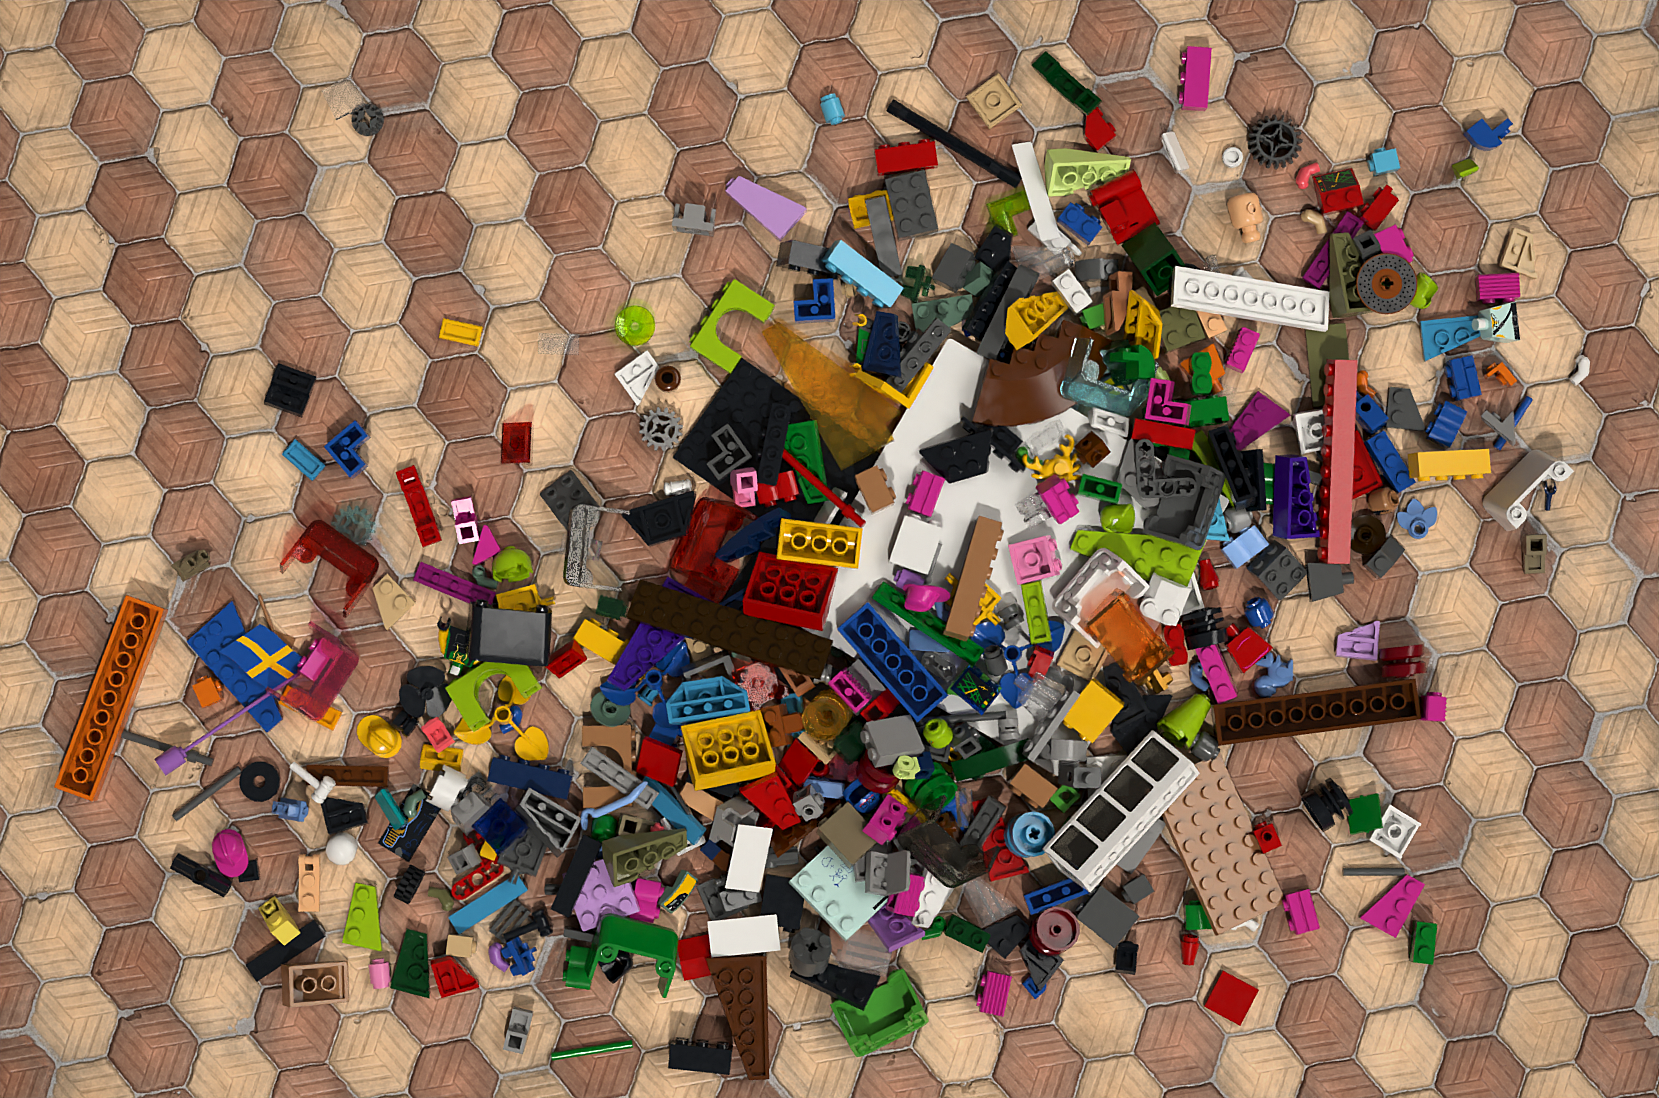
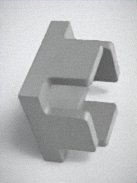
M686 203L684 216L682 219H679L680 204H675L672 221L673 231L714 237L716 209L712 208L709 223L705 222L707 213L704 205Z
M740 793L717 807L709 839L714 843L723 840L734 847L738 824L742 825L743 823L749 826H756L759 812L748 804V799Z

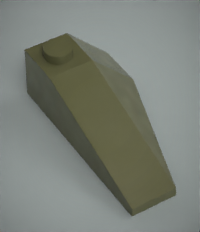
M1349 233L1330 235L1329 299L1333 318L1352 317L1373 312L1361 302L1357 294L1356 278L1362 265L1358 259L1359 253Z
M681 828L620 835L602 841L603 860L613 887L636 880L641 872L646 869L650 871L655 868L654 864L660 860H667L687 847V830Z

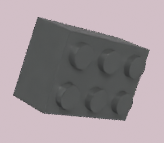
M922 170L885 179V188L888 192L898 242L937 233L938 225L925 171Z

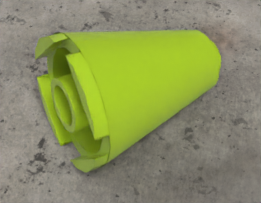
M1204 694L1193 695L1160 719L1157 723V728L1159 730L1163 728L1165 731L1163 735L1171 743L1179 748L1185 746V750H1188L1211 708L1210 699Z

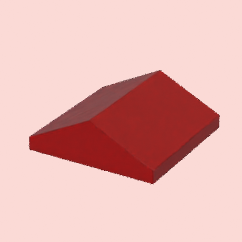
M709 934L678 940V954L684 981L711 976L705 958H711Z

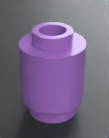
M903 567L902 571H897L893 581L896 582V587L903 589L905 584L923 585L925 579L921 578V575Z

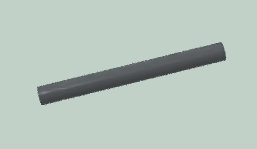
M236 766L172 815L176 821L180 820L241 774L242 770L240 767Z

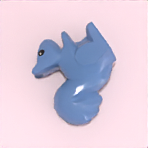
M1268 652L1255 663L1257 666L1268 668V674L1258 677L1254 682L1255 692L1260 697H1271L1272 694L1276 693V688L1284 687L1290 681H1293V659H1290L1288 663H1282L1280 655H1277L1276 660H1274L1273 654Z

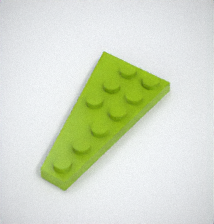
M1084 530L1077 531L1070 550L1089 558L1100 548H1106L1123 559L1144 581L1150 582L1153 573H1156L1186 587L1190 582L1203 547L1200 550H1195L1151 535Z

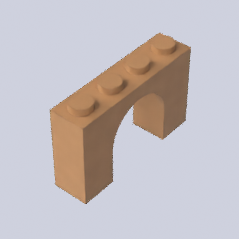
M605 725L582 726V746H608L613 748L620 754L623 760V768L637 777L636 770H633V762H636V749H632V741H636V729H632V725H618L616 727ZM612 785L583 787V808L603 807L626 795ZM633 802L623 807H633Z

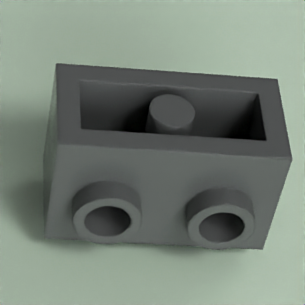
M951 243L932 276L935 284L954 293H957L958 289H962L968 271L971 272L976 263L973 253Z

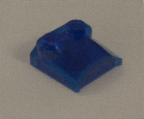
M502 798L497 800L472 825V828L486 840L498 856L517 839L522 838L529 828L525 821Z

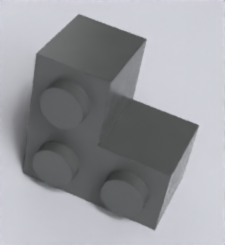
M726 424L711 435L722 450V453L709 461L707 466L720 482L732 470L738 469L752 459V456L729 424Z

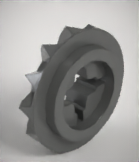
M362 104L352 114V126L357 133L363 136L375 135L383 127V114L373 104ZM365 112L369 117H373V120H370V128L365 122H359L365 119Z

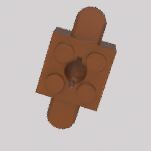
M786 703L750 710V712L761 710L771 748L792 744V733L802 731L807 724L803 713L794 712L788 714Z

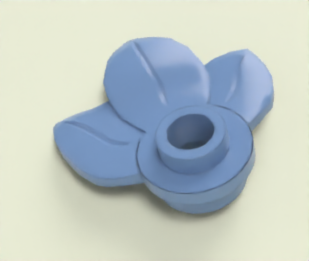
M1417 499L1410 501L1406 512L1397 513L1399 525L1407 529L1409 535L1414 539L1424 538L1428 533V528L1433 526L1437 520L1436 507L1424 510V507ZM1416 525L1421 527L1420 533L1415 532L1414 527Z

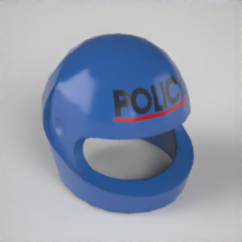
M859 779L851 783L842 793L846 802H849L858 813L873 811L880 801V793H875L865 788Z

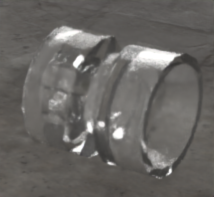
M1038 492L1015 504L1020 515L1025 516L1023 520L1028 529L1052 517L1047 507H1042L1043 500ZM1034 505L1036 511L1030 513L1028 508Z

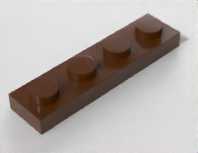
M306 765V771L318 781L323 780L324 776H329L335 781V786L388 787L389 766Z

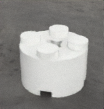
M443 765L442 770L444 772L440 770L430 790V796L432 797L427 796L426 801L448 812L457 805L459 801L457 795L459 791L463 793L468 779L465 778V774Z

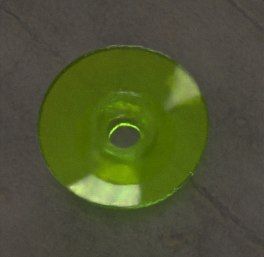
M637 305L628 306L617 315L615 331L619 339L630 346L643 345L654 334L655 320L646 308ZM633 323L639 324V328L637 330L632 329Z

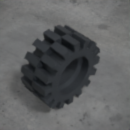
M409 865L395 891L394 898L409 904L423 880L425 871Z

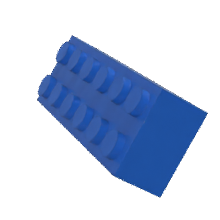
M868 602L837 628L838 632L916 722L920 721L948 696Z

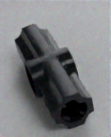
M181 853L177 854L170 869L192 880L195 884L201 885L222 897L226 896L233 883L231 880L212 871L209 867L203 866ZM200 869L206 873L204 881L199 880L197 877V872Z

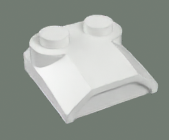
M1323 408L1293 414L1292 423L1296 429L1300 454L1303 455L1308 452L1321 450L1324 439L1322 435V427L1324 425Z
M1153 573L1149 582L1150 587L1145 592L1138 611L1144 616L1165 625L1176 626L1192 588Z
M1386 803L1381 807L1383 828L1369 831V833H1366V839L1401 859L1421 823Z

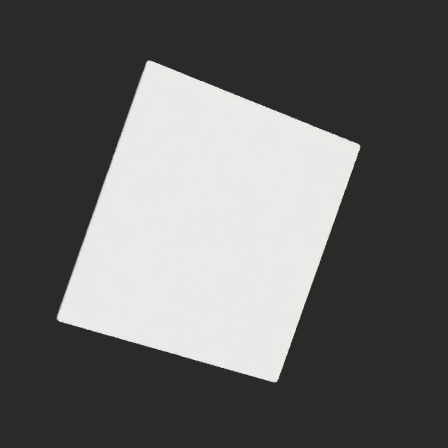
M948 339L932 366L934 368L910 409L907 408L874 465H877L879 469L883 468L888 478L885 483L888 488L892 487L896 495L894 505L871 515L859 490L851 504L856 510L855 512L866 521V524L862 527L858 569L830 566L838 568V574L823 631L802 628L812 634L833 640L834 647L857 660L860 658L863 661L838 632L837 628L868 602L909 649L910 630L919 629L872 599L883 581L906 596L905 591L896 587V582L893 581L897 571H902L903 567L889 563L904 516H909L912 513L920 516L921 521L928 523L929 520L940 523V527L943 528L939 540L942 547L931 576L932 582L930 584L924 583L923 585L937 586L947 590L949 593H951L953 586L945 578L951 573L959 580L978 516L1002 522L1001 529L1004 530L1001 541L996 543L995 548L998 549L995 561L991 560L990 567L993 568L991 577L985 581L1002 598L995 605L992 612L1000 618L997 612L1015 603L1018 607L1019 615H1022L1025 620L1006 630L1005 622L1000 618L1001 621L998 624L1005 632V640L1001 644L1006 648L1010 645L1020 648L1031 643L1021 584L1017 585L1008 545L1046 535H1051V538L1056 540L1057 550H1055L1056 559L1059 558L1061 560L1062 570H1059L1060 575L1041 579L1048 619L1063 624L1065 631L1062 644L1054 652V657L1049 667L1057 669L1062 677L1071 674L1074 680L1073 690L1080 693L1088 681L1056 665L1074 629L1052 610V603L1090 559L1070 550L1077 531L1107 532L1101 526L1100 513L1110 503L1076 495L1080 480L1069 481L1067 483L1070 488L1067 491L1069 494L1073 493L1079 504L1076 506L1079 509V513L1069 518L1066 522L1058 524L1036 490L1037 484L1044 480L1031 477L1032 473L1040 474V472L1026 468L1023 473L1020 471L1016 473L1008 466L1010 462L1005 458L1001 460L993 454L994 449L991 447L989 470L987 473L951 484L946 480L944 481L931 518L908 510L909 505L905 504L909 493H914L916 486L913 485L917 473L921 475L923 470L942 477L919 453V450L974 433L973 431L968 433L961 427L963 423L960 420L964 416L973 423L975 407L989 360L957 341ZM1069 408L1059 415L1036 424L1018 425L1017 427L1006 426L1023 440L1019 447H1026L1029 457L1034 459V456H1038L1039 460H1043V464L1045 459L1051 460L1056 454L1063 455L1059 444L1069 445V440L1064 435H1071L1076 445L1088 433L1093 431L1103 440L1111 453L1094 468L1087 463L1083 465L1077 458L1073 467L1077 464H1080L1081 467L1073 475L1081 476L1086 474L1116 482L1128 441L1119 435L1090 427L1088 417L1076 410ZM973 423L978 429L983 426L982 424ZM1073 448L1070 454V459L1075 452L1078 453L1075 448ZM1017 449L1011 455L1014 459H1016L1015 453L1017 452ZM1154 456L1155 462L1162 468L1164 461ZM1123 488L1121 489L1118 504L1133 505L1135 510L1133 529L1143 530L1145 519L1150 515H1156L1159 505L1144 509ZM1220 494L1219 498L1223 513L1229 500ZM845 516L840 523V526L860 528L850 518L847 519ZM1118 519L1113 520V525L1118 521ZM915 572V573L921 575V578H923V579L927 576V575H924V574ZM1144 595L1137 599L1128 596L1102 626L1107 631V636L1103 643L1110 646L1111 649L1095 679L1105 687L1103 667L1122 658L1129 673H1131L1160 623L1144 616L1138 611ZM945 603L946 610L950 611L951 607ZM933 605L928 611L938 617L935 605ZM988 618L980 621L979 624L991 621ZM1035 645L1022 651L1021 659L1016 662L1019 674L1029 672L1030 666L1027 663L1031 654L1036 655L1033 653ZM910 650L920 663L924 653L932 652ZM952 651L934 652L956 668V675L950 681H944L929 672L946 691L969 663ZM983 654L975 664L998 685L1005 674H1015L1012 662L1007 659L1008 669L1001 676H994L988 673ZM933 655L924 658L926 666L930 664L935 667L938 666V663L933 660ZM940 665L938 668L944 672L942 676L945 678L953 674L949 666L944 668ZM1032 678L1033 681H1037V680L1044 681V679H1042V678H1039V679ZM1033 688L1031 696L1026 703L1017 709H1014L1002 697L1000 691L984 710L972 700L948 694L937 707L951 715L1006 711V719L1018 718L1017 731L1020 735L1019 739L1000 740L1001 728L998 726V720L967 722L970 726L975 727L980 732L1005 746L1027 738L1031 740L1036 734L1037 726L1047 718V712L1052 705L1048 703L1047 699L1038 697ZM1059 693L1053 695L1054 700H1059ZM1062 722L1050 738L1084 741L1078 736L1079 732L1074 728L1069 729ZM1038 756L1034 761L1035 764L1056 776L1059 775V763L1078 764L1080 762L1038 759Z

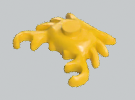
M1064 435L1069 440L1068 446L1059 444L1063 455L1056 454L1051 460L1045 459L1043 465L1040 464L1038 456L1033 457V463H1028L1027 454L1023 455L1022 463L1024 467L1040 472V474L1032 473V478L1046 481L1052 475H1057L1060 479L1064 478L1066 482L1080 480L1081 476L1073 475L1074 472L1079 470L1081 465L1077 464L1073 467L1078 453L1075 452L1070 459V454L1075 445L1074 438L1071 435Z

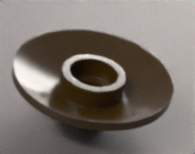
M1360 515L1353 518L1351 521L1350 548L1359 554H1372L1378 551L1386 539V531L1382 522L1371 515ZM1368 534L1369 538L1367 540H1364L1362 538V535Z

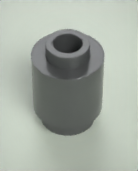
M990 645L984 649L983 658L988 673L994 676L1003 675L1008 669L1003 650L998 645Z

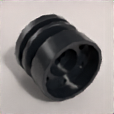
M1221 607L1197 609L1180 617L1181 622L1190 620L1191 625L1183 626V630H1192L1193 634L1185 637L1187 650L1229 641L1227 629L1216 627L1217 623L1224 620V617L1214 618V614L1222 612Z
M1331 778L1325 780L1328 789L1322 783L1318 784L1321 792L1320 795L1311 789L1300 796L1307 811L1323 832L1335 825L1332 817L1334 814L1340 820L1345 819L1341 810L1348 816L1353 814L1348 797L1342 788Z

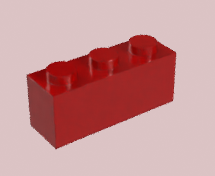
M922 139L918 141V144L911 145L910 142H901L896 147L880 145L878 149L874 150L878 176L938 168L935 141L930 142V139Z

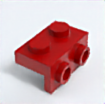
M1385 185L1383 188L1379 187L1372 195L1375 198L1372 203L1369 204L1367 202L1360 211L1362 216L1359 219L1364 221V224L1373 231L1377 230L1399 201L1391 193L1393 189L1389 185Z

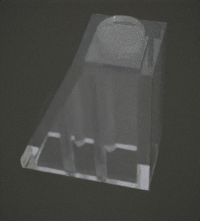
M1026 245L1011 247L1018 266L1021 264L1039 272L1037 281L1074 267V255L1071 250L1068 251L1067 247Z
M969 873L960 878L962 882L958 884L981 928L1018 910L1011 901L977 874L973 876L972 873Z

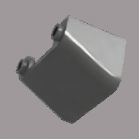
M1167 455L1162 465L1164 475L1168 478L1191 477L1197 483V490L1190 496L1162 497L1156 515H1150L1145 519L1143 533L1191 549L1200 550L1204 546L1224 485L1225 475L1211 466ZM1175 481L1176 493H1180V488L1190 492V488L1194 487L1189 481H1186L1185 485H1179V481ZM1166 482L1163 492L1170 493L1173 490V485L1170 482Z

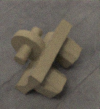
M198 549L174 562L171 566L177 571L178 576L184 582L210 567L208 563L210 556L204 549L201 551Z

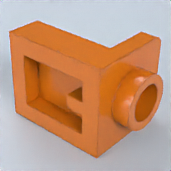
M1494 362L1485 369L1487 373L1484 375V378L1487 379L1496 373V379L1502 386L1510 387L1517 382L1503 362L1499 364Z

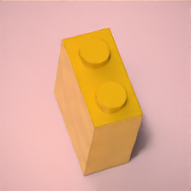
M1094 677L1079 693L1080 696L1062 721L1069 729L1074 728L1079 732L1078 736L1082 740L1090 741L1091 743L1098 738L1125 704Z

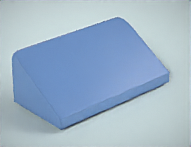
M910 630L909 650L950 652L949 649L922 631Z
M809 775L803 785L805 787L811 784L816 792H820L823 797L843 799L842 793L845 781L842 779L821 778Z

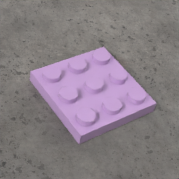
M604 860L594 862L574 907L583 932L597 927L600 918L605 914L611 913L625 917L641 911L631 882L613 887Z

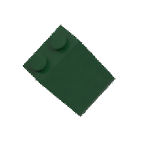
M1155 222L1121 245L1156 296L1172 287V274L1175 266L1186 267Z

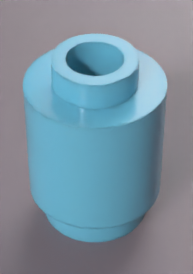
M836 94L822 97L820 99V106L826 123H831V125L841 123L845 114L839 98L836 97Z

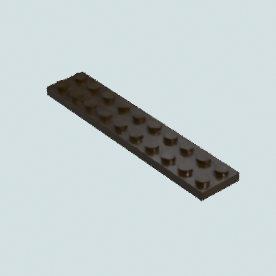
M641 579L626 616L627 619L821 680L833 645V640L771 620L744 615L742 611Z

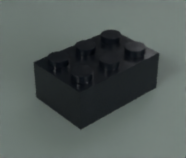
M676 1037L675 1040L671 1041L669 1069L730 1075L733 1046H729V1042L717 1041L716 1045L709 1044V1040L704 1039L688 1042L689 1038Z

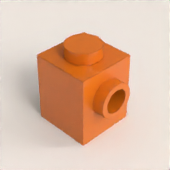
M207 675L196 680L197 684L192 686L202 708H207L224 700L220 692L223 690L222 685L214 677L208 678Z

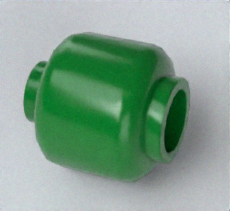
M610 814L594 818L591 826V837L600 842L617 837L618 821Z

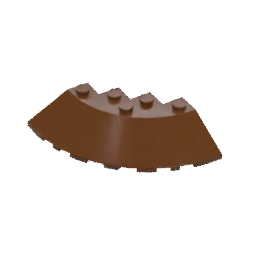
M1063 320L1058 327L1056 338L1040 334L1034 340L1032 351L1024 348L1016 350L1014 347L1010 353L1008 364L990 359L984 372L972 422L987 426L1017 427L1018 425L1036 424L1067 411L1086 397L1100 381L1111 362L1110 353H1114L1117 343L1083 325Z

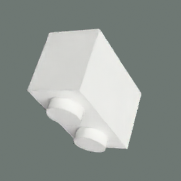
M1069 269L1051 282L1074 316L1092 304L1093 301Z

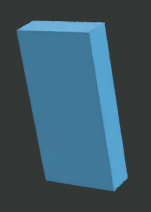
M296 439L282 453L286 459L312 481L326 467L325 464Z

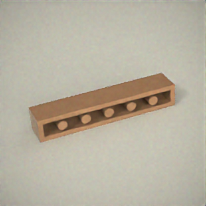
M978 516L943 635L967 641L969 636L973 637L976 625L973 622L975 617H979L982 608L979 605L980 598L984 599L987 587L984 584L986 579H990L993 570L990 567L991 560L995 561L998 549L995 548L996 543L1001 541L1004 530L1001 529L1002 522Z

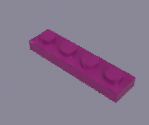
M1347 211L1332 234L1349 233L1353 240L1364 224V221ZM1330 237L1302 277L1303 280L1318 290L1330 274Z
M420 562L413 581L469 604L470 601L476 602L477 599H483L492 605L496 592L423 562Z

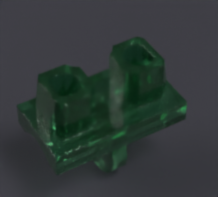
M923 265L907 267L905 277L914 279L915 283L914 287L903 284L902 287L904 289L901 292V296L910 299L911 303H917L921 288H923L922 296L924 297L928 296L929 290L935 291L936 286L931 285L932 277L926 276L925 283L923 282L926 270Z

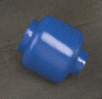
M1255 597L1245 604L1244 614L1251 626L1265 628L1271 624L1274 612L1266 599Z

